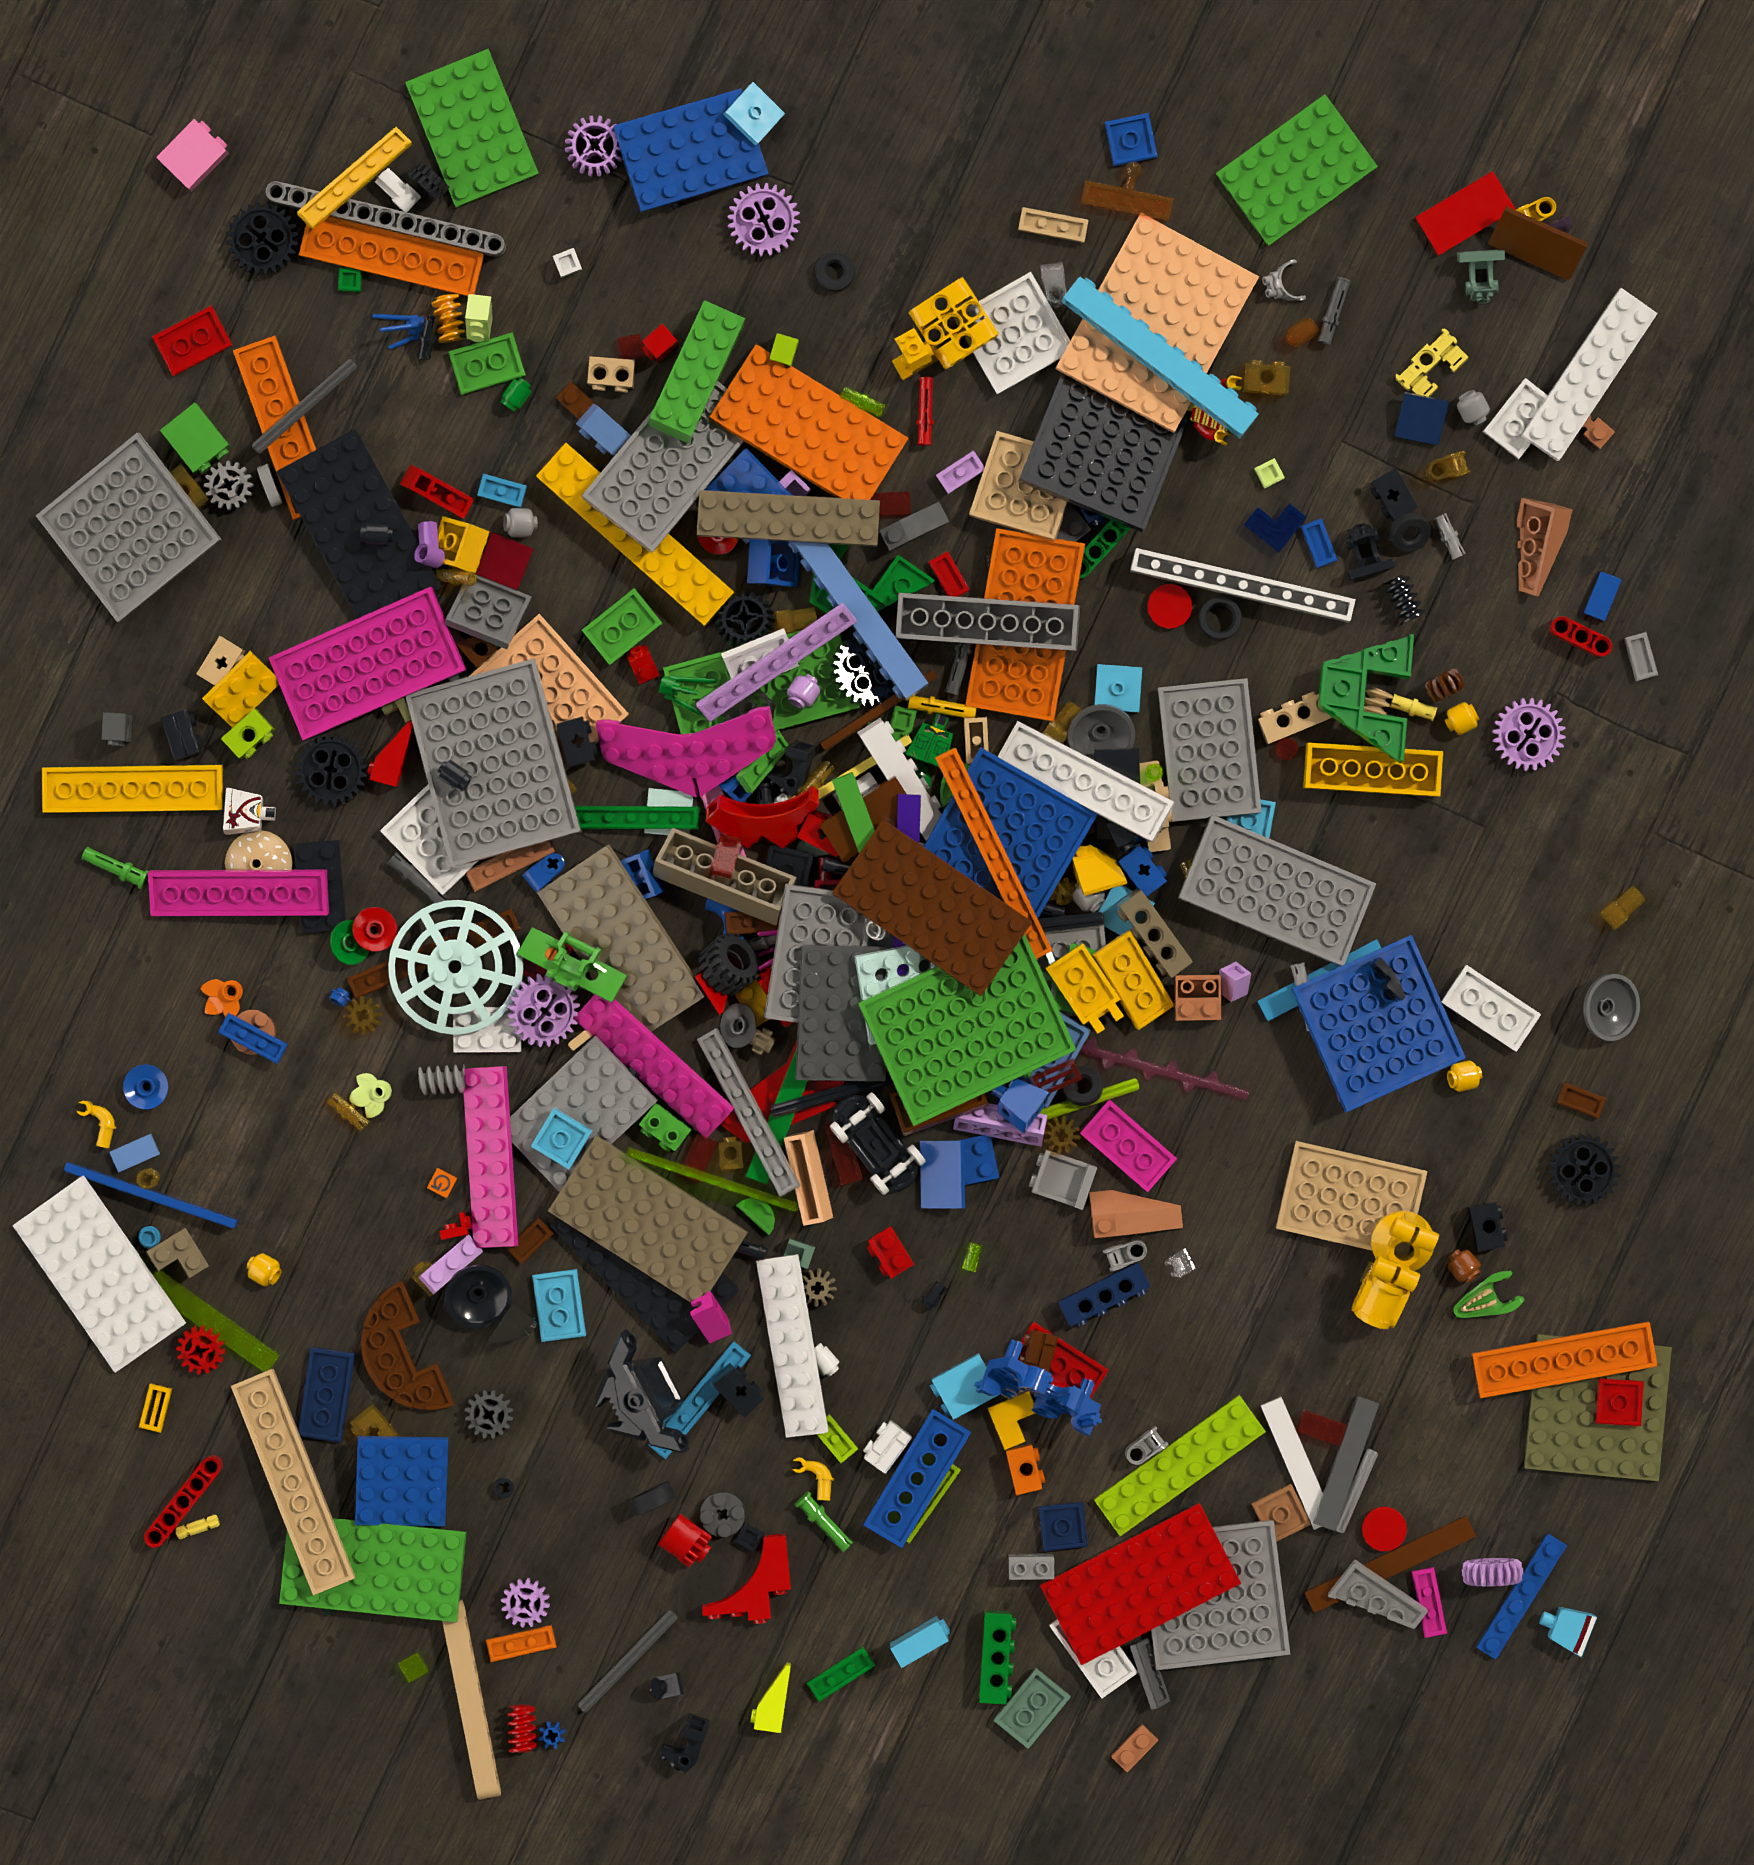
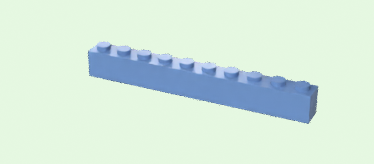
M787 542L793 553L798 552L803 558L800 562L806 571L809 572L811 570L816 577L813 580L819 589L822 590L824 588L829 596L826 598L832 607L835 608L844 603L856 618L857 622L851 625L855 630L853 633L855 639L859 644L864 643L868 648L866 651L867 655L873 663L875 661L881 666L879 671L884 679L892 681L894 684L892 689L899 699L903 697L905 701H908L928 686L927 680L830 546L823 543Z

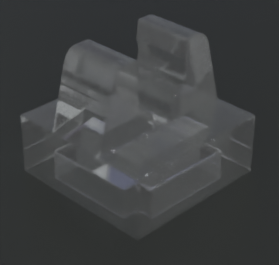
M1186 1248L1176 1252L1165 1261L1166 1266L1172 1264L1175 1271L1170 1273L1172 1277L1178 1276L1180 1278L1195 1269Z

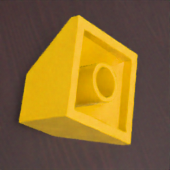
M1080 846L1071 860L1073 874L1084 896L1127 884V880L1116 858L1094 846Z

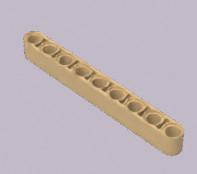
M460 1600L458 1622H442L478 1800L501 1796V1789L463 1600Z

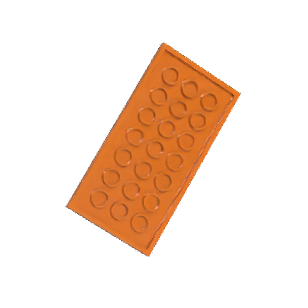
M755 345L713 410L709 420L836 498L871 500L909 438L796 368L771 360L770 352Z
M996 528L984 599L1075 605L1085 544L1061 539L1053 541L1037 535ZM976 644L965 706L1054 721L1067 650Z

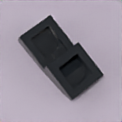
M1381 957L1375 958L1369 966L1385 980L1380 988L1396 1002L1402 1001L1405 998V994L1397 976Z

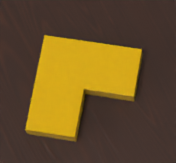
M1029 1391L988 1407L1005 1450L1025 1442L1017 1420L1035 1413L1032 1411L1034 1402Z

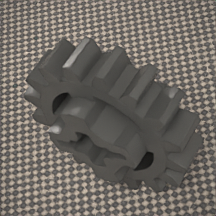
M494 1389L491 1394H488L487 1390H483V1396L476 1393V1401L472 1399L468 1401L472 1407L465 1408V1411L470 1413V1415L465 1417V1420H471L472 1423L468 1428L475 1427V1435L483 1432V1438L491 1434L493 1439L496 1437V1432L500 1435L504 1434L503 1427L509 1429L510 1425L507 1423V1420H513L514 1417L510 1416L509 1413L514 1409L507 1407L510 1399L504 1401L502 1399L503 1393L496 1396V1390ZM486 1399H492L498 1403L496 1405L489 1404ZM478 1404L480 1414L475 1418L474 1412ZM485 1409H488V1411L493 1410L495 1412L493 1414V1419H491L490 1417H484V1414L486 1413ZM504 1410V1419L500 1423L498 1418L499 1412ZM483 1423L490 1424L492 1429H487L480 1425Z

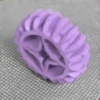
M589 116L590 123L586 124L585 119L582 118L581 123L583 126L579 127L578 124H573L577 130L576 133L572 130L568 131V134L573 139H565L566 144L572 145L565 148V152L573 153L567 157L568 161L576 159L572 166L576 169L581 165V174L586 169H589L588 176L592 177L593 170H596L597 176L601 177V169H604L606 174H610L608 166L611 165L613 169H616L617 165L614 163V160L622 162L623 159L618 155V153L621 154L614 133V125L609 127L611 120L607 119L603 124L602 116H598L597 122H594L593 116ZM591 129H601L605 132L603 134L601 133L599 136L594 137L586 131ZM611 136L614 148L609 156L604 150V145ZM580 137L587 143L581 156L577 153V143ZM590 141L600 142L601 152L599 150L595 151V149L592 151ZM592 156H599L604 160L596 164L586 162Z
M1514 1558L1467 1560L1463 1563L1462 1569L1463 1582L1471 1586L1514 1585L1522 1581L1523 1575L1522 1562Z

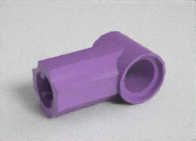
M423 521L418 524L419 545L415 550V560L430 567L439 568L444 562L445 554L442 549H439L437 523Z

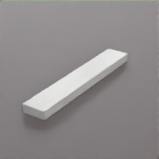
M1282 1397L1276 1398L1260 1406L1312 1527L1315 1530L1322 1527L1314 1524L1313 1521L1323 1493Z

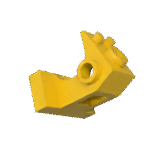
M915 328L895 338L902 355L893 359L892 363L902 380L939 361L928 342H922Z

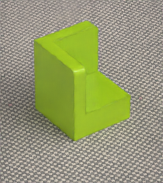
M777 333L770 359L791 367L799 339Z

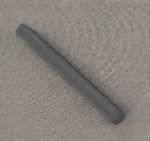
M348 359L258 438L252 444L253 449L259 454L262 453L356 370L357 365L354 361Z
M669 1610L579 1702L578 1707L583 1712H588L677 1620V1615Z

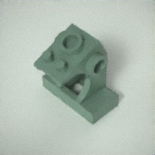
M1504 250L1457 252V261L1468 262L1469 282H1466L1465 289L1466 295H1470L1471 301H1477L1479 304L1488 303L1498 293V280H1493V261L1505 260ZM1475 269H1487V282L1476 283Z

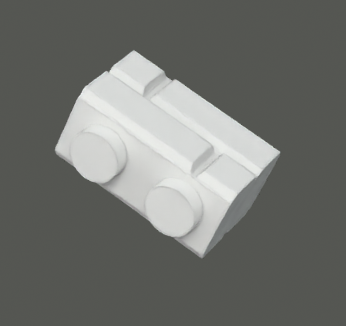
M891 1420L888 1424L882 1423L876 1432L879 1436L875 1442L870 1440L863 1450L866 1453L864 1459L885 1474L912 1438L908 1432Z

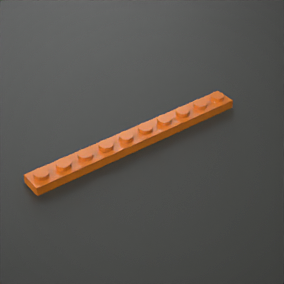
M953 748L936 756L935 759L1004 903L1032 921L1025 935L1035 958L1037 959L1052 952L1049 941L957 749Z

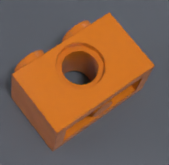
M1032 1443L1006 1449L1016 1495L1041 1490L1042 1483L1046 1482L1043 1469L1038 1470L1036 1462L1040 1461L1038 1448H1033ZM1023 1463H1029L1033 1469L1029 1474H1022L1020 1466Z

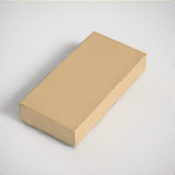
M584 1030L570 1041L568 1045L574 1051L593 1036L588 1030Z

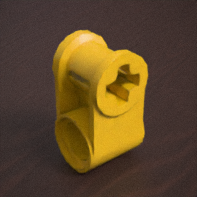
M1543 197L1531 204L1516 209V211L1543 222L1552 217L1556 211V204L1553 199ZM1541 203L1549 204L1551 212L1543 214L1539 209V205Z

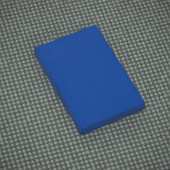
M920 1141V1153L926 1161L920 1166L921 1208H965L964 1141Z

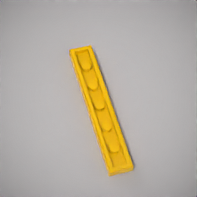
M395 127L297 212V215L314 230L408 149L412 142Z

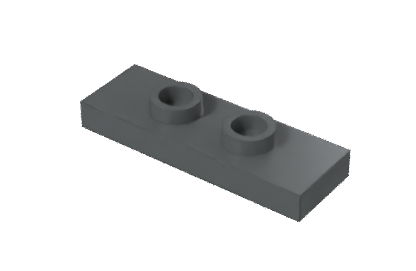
M1144 1638L1130 1645L1151 1710L1170 1702L1161 1672L1156 1670L1155 1656L1150 1639Z

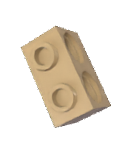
M590 356L587 383L589 386H592L593 390L606 391V387L615 388V392L627 393L628 389H633L636 362L635 360ZM597 369H604L606 371L604 379L597 380L594 378V372ZM621 370L629 373L628 379L624 382L616 379L617 373Z

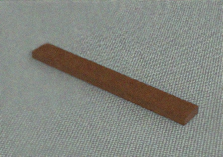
M513 909L498 914L513 932L521 929ZM492 918L476 923V925L490 934L492 938L504 933L501 926ZM469 929L466 939L467 943L474 948H478L486 943L482 936ZM459 931L443 937L444 941L457 940ZM431 942L420 947L417 953L430 956L437 945L435 942ZM398 957L395 960V976L397 981L409 977L408 960ZM389 961L346 978L355 999L391 984L389 979ZM415 962V974L428 969L427 964Z
M1465 1515L1362 1565L1385 1580L1476 1537V1534L1468 1517ZM1343 1574L1304 1592L1314 1613L1341 1601L1338 1598L1328 1597V1592Z

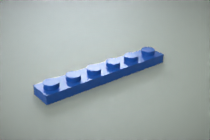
M1548 1533L1545 1535L1523 1570L1522 1581L1513 1586L1476 1646L1478 1649L1497 1659L1567 1547L1566 1544Z

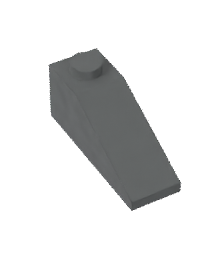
M937 502L880 530L879 533L890 553L948 523L949 520L940 502Z

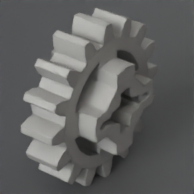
M230 461L226 462V466L219 462V469L216 470L211 467L212 476L206 475V478L210 480L209 483L204 484V487L210 488L206 496H213L211 500L213 504L219 501L218 507L221 509L224 505H226L228 510L232 509V505L240 508L239 502L247 503L245 496H252V493L248 491L249 488L254 487V484L248 483L252 475H245L247 468L239 469L240 464L238 462L234 466L231 465ZM228 471H235L240 476L232 477ZM218 475H219V476H220L219 483L214 486L215 480H216V478H217ZM227 480H229L231 483H234L231 486L232 490L230 491L227 488H224L227 485ZM244 484L242 493L238 495L240 486ZM226 494L230 500L221 499L218 495Z

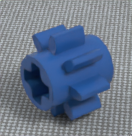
M547 1721V1728L540 1727L539 1730L544 1734L539 1737V1740L546 1742L545 1748L550 1744L557 1749L558 1741L565 1742V1738L561 1737V1734H564L566 1729L559 1728V1721L556 1725H551V1722ZM550 1730H552L553 1733H558L555 1739H552L551 1736H547Z

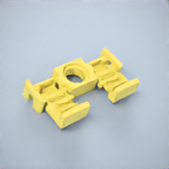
M1446 329L1441 330L1443 334L1432 345L1426 344L1411 359L1412 364L1400 376L1396 374V380L1407 391H1410L1412 387V391L1415 394L1424 395L1432 386L1433 388L1424 395L1430 397L1438 389V386L1435 383L1431 384L1427 380L1428 376L1426 374L1441 361V357L1444 362L1447 360L1451 364L1450 368L1453 373L1468 360V356L1456 345V338L1451 336ZM1423 354L1432 356L1433 362L1430 365L1425 366L1421 364L1420 357ZM1462 358L1455 366H1453L1455 362Z

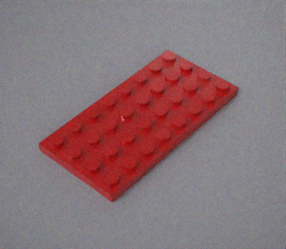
M1198 1503L1057 1575L1054 1579L1040 1584V1587L1082 1666L1240 1585L1241 1581L1201 1504Z

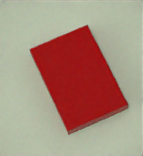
M212 305L152 336L173 377L233 346Z

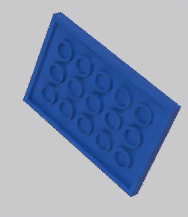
M742 89L613 126L640 213L761 178L769 174L759 143L754 145L723 114L741 95Z

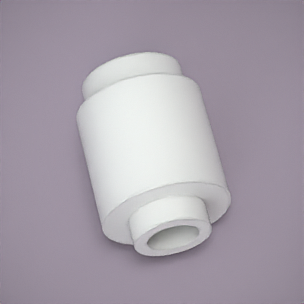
M819 1343L814 1347L818 1372L822 1376L827 1374L830 1377L839 1369L837 1366L839 1360L827 1346Z

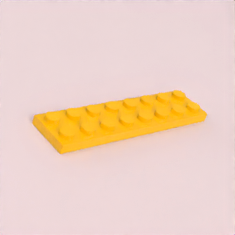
M223 765L42 768L43 813L223 810Z

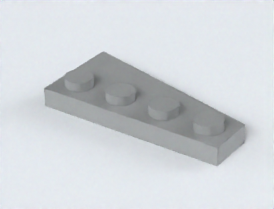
M1355 1559L1328 1592V1597L1341 1599L1349 1605L1367 1609L1368 1612L1386 1616L1389 1620L1413 1629L1416 1628L1428 1612L1426 1607Z

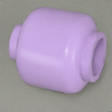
M808 674L795 677L787 689L788 701L799 709L811 707L820 694L817 679Z

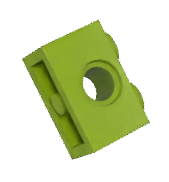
M254 708L221 739L239 759L244 757L248 759L257 751L255 747L260 742L265 744L273 737L272 732L275 729ZM249 729L255 732V738L251 742H247L244 739V733Z

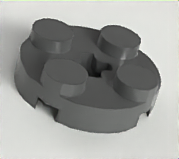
M714 1493L703 1502L700 1520L703 1527L710 1534L728 1537L736 1533L743 1525L745 1518L744 1506L742 1501L733 1493ZM727 1509L726 1514L729 1517L727 1519H718L719 1514L717 1510Z

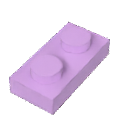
M973 450L938 473L936 477L946 492L950 494L982 473L985 467Z

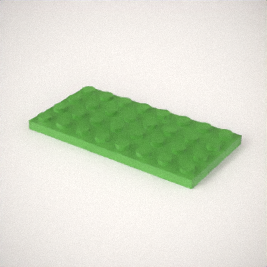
M801 631L787 634L788 639L792 638ZM840 634L800 660L798 667L781 673L711 722L708 721L703 713L698 715L672 701L681 734L699 732L747 714L750 710L758 707L770 706L775 730L860 708L858 700L851 704L850 696L845 699L843 698L844 690L837 692V689L840 687L839 683H832L837 677L830 675L831 672L836 670V668L830 666V663L837 661L832 656L835 653H839L837 647L843 646ZM726 651L664 667L663 670L666 677H670L672 674L680 677L716 679V683L680 682L682 687L696 690L698 694L693 695L679 691V694L674 696L698 709L696 705L698 701L731 679L721 653ZM808 674L817 679L820 694L811 707L799 709L788 701L787 689L795 677Z
M333 1518L356 1578L313 1595L287 1531L279 1604L458 1622L467 1532L382 1523L380 1525H355V1520Z

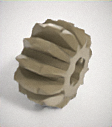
M821 1268L817 1269V1276H814L813 1271L809 1270L810 1279L804 1275L802 1276L803 1281L807 1282V1284H803L804 1289H806L805 1296L809 1295L806 1300L807 1304L813 1298L815 1299V1307H818V1299L822 1300L823 1305H827L825 1296L831 1300L834 1299V1296L828 1291H837V1287L829 1286V1284L836 1281L835 1278L827 1281L826 1279L830 1272H825L822 1277ZM816 1282H821V1286L824 1285V1289L820 1290V1293H815V1289H811V1286H814Z

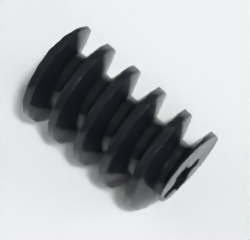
M1403 575L1382 584L1390 585L1386 590V594H1394L1389 599L1390 602H1397L1393 610H1401L1396 617L1405 619L1400 625L1420 617L1425 612V609H1417L1422 603L1421 600H1413L1418 593H1410L1414 584H1406L1411 577Z

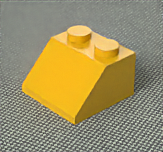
M442 516L438 528L439 549H442L445 554L443 564L475 574L490 531Z

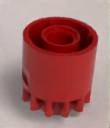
M680 1513L663 1535L658 1545L690 1567L694 1561L700 1564L711 1547L707 1543L712 1536Z

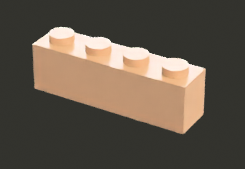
M814 1130L785 1137L784 1142L789 1164L801 1185L795 1191L803 1226L824 1222L833 1218Z

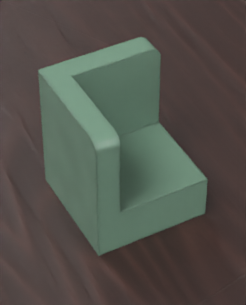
M790 1238L784 1256L798 1254L800 1267L808 1269L815 1246Z

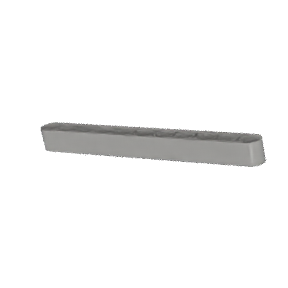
M278 181L271 182L266 188V195L272 203L300 210L320 193V191ZM281 188L283 190L282 196L273 198L271 195L273 189ZM303 193V202L299 204L294 203V195ZM348 199L345 202L348 205L346 213L339 214L336 210L330 215L331 217L484 253L492 257H499L506 250L503 238L497 234L353 199ZM362 209L370 210V215L367 219L359 218V212ZM384 214L392 216L391 222L387 225L380 222ZM407 219H411L414 222L413 227L409 230L402 228V223ZM429 224L436 227L432 235L424 233V228ZM449 230L457 231V237L454 240L446 239V233ZM471 235L479 237L477 245L471 246L467 243ZM494 240L501 242V247L497 251L489 249L490 243Z

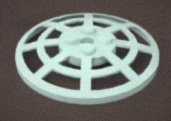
M448 900L434 903L410 917L394 939L388 963L392 991L403 1010L414 1021L428 1029L452 1035L479 1031L500 1019L509 1009L507 1005L514 1002L509 997H516L517 993L513 989H520V982L523 977V957L517 955L520 944L509 925L497 913L483 905L463 900ZM445 907H466L462 920H447L434 924L429 915L430 912ZM474 910L480 911L492 918L501 926L504 933L492 938L483 928L471 923ZM421 918L427 930L417 938L411 951L399 949V944L406 931ZM447 927H460L457 940L444 941L439 932L440 929ZM469 929L482 936L486 943L476 949L467 943L466 939ZM431 935L437 945L431 955L417 953L422 943ZM510 940L516 959L515 977L502 974V958L498 946ZM491 950L495 959V972L482 969L481 956ZM396 957L408 960V975L412 988L401 994L395 976ZM454 960L461 963V970L458 973H452L449 970V964ZM415 962L428 965L430 977L420 983L417 982L415 975ZM480 978L492 980L488 991L479 999L473 987ZM499 982L511 985V992L504 1004L490 1016L483 1004L493 996ZM433 985L444 991L441 1004L431 1000L423 991ZM465 992L471 1004L462 1007H450L453 994ZM418 995L426 1005L439 1011L437 1024L420 1017L406 1002ZM476 1010L482 1019L481 1022L466 1027H445L448 1013L462 1014Z

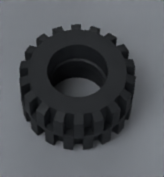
M732 933L722 934L700 953V971L703 972L704 979H707L708 984L711 987L713 986L717 992L722 991L724 995L738 994L756 980L757 975L760 973L758 970L760 961L757 960V953L754 952L752 945L747 943V940L741 939L737 934L735 936Z

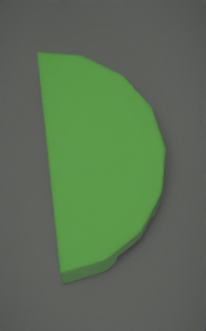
M749 1198L742 1200L736 1205L763 1231L770 1235L774 1228L775 1217L768 1203L761 1199Z

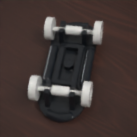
M872 1092L866 1097L862 1095L844 1097L836 1104L833 1110V1123L830 1125L833 1133L842 1143L847 1142L871 1173L872 1177L870 1180L882 1195L887 1194L889 1191L898 1192L908 1188L917 1176L918 1165L922 1166L926 1162L924 1157L914 1145L907 1148L881 1114L886 1109Z

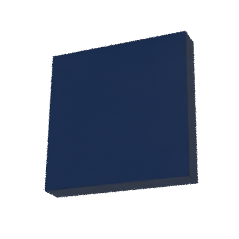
M1404 392L1395 437L1439 445L1449 401Z
M1083 1501L1038 1506L1043 1551L1088 1547Z

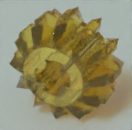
M361 996L360 1005L356 999H352V1004L355 1007L346 1006V1009L351 1011V1014H345L344 1018L352 1019V1021L346 1024L347 1027L356 1024L353 1032L357 1033L361 1027L362 1034H367V1026L371 1032H374L375 1027L372 1023L376 1025L381 1024L375 1017L383 1016V1013H375V1010L380 1005L375 1004L372 1007L373 998H369L367 1004H365V997ZM367 1010L368 1013L366 1015L369 1014V1018L362 1021L359 1020L361 1016H358V1012Z
M1062 1116L1061 1123L1058 1122L1057 1117H1053L1056 1125L1052 1126L1051 1123H1046V1126L1051 1128V1131H1044V1135H1050V1137L1045 1138L1043 1142H1053L1048 1148L1050 1151L1057 1145V1154H1061L1062 1146H1064L1066 1153H1069V1143L1074 1148L1077 1147V1144L1072 1139L1080 1140V1136L1073 1135V1132L1079 1131L1080 1128L1078 1126L1070 1128L1074 1124L1073 1119L1066 1125V1116ZM1059 1129H1064V1132L1068 1134L1066 1139L1063 1138L1064 1141H1059V1138L1055 1136L1056 1131L1060 1132Z

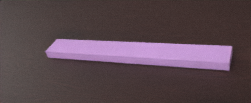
M841 603L696 703L698 709L711 722L856 623V618L845 604Z

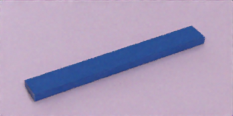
M67 1162L64 1168L65 1172L80 1177L84 1175L88 1180L230 1228L237 1227L239 1222L237 1218L72 1162Z

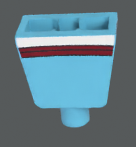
M1559 1607L1556 1615L1544 1611L1539 1624L1550 1628L1548 1633L1550 1639L1582 1657L1597 1617L1592 1613Z

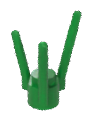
M672 674L670 677L663 676L659 693L665 694V699L672 700L686 709L701 715L702 712L674 695H678L679 691L693 695L698 694L696 690L682 687L680 682L716 683V679L680 677Z

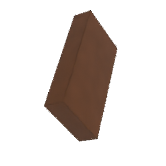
M1564 1082L1556 1103L1599 1119L1607 1098Z
M538 1217L518 1236V1246H508L506 1249L520 1264H523L554 1232Z

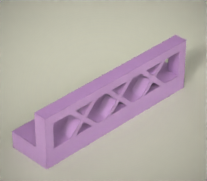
M989 1103L988 1107L955 1118L954 1130L1040 1147L1042 1146L1047 1115L1039 1114L1026 1133L1023 1134L998 1113V1105Z

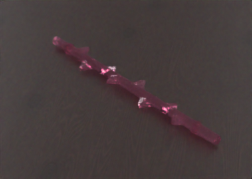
M1094 1037L1083 1044L1079 1051L1102 1058L1104 1068L1109 1069L1117 1062L1142 1069L1146 1080H1150L1155 1074L1183 1081L1186 1092H1190L1198 1085L1222 1092L1224 1095L1229 1094L1243 1099H1247L1249 1095L1248 1090L1228 1085V1083H1220L1217 1072L1212 1071L1206 1078L1179 1071L1177 1061L1174 1060L1166 1067L1139 1060L1134 1048H1131L1125 1055L1098 1048L1096 1038Z

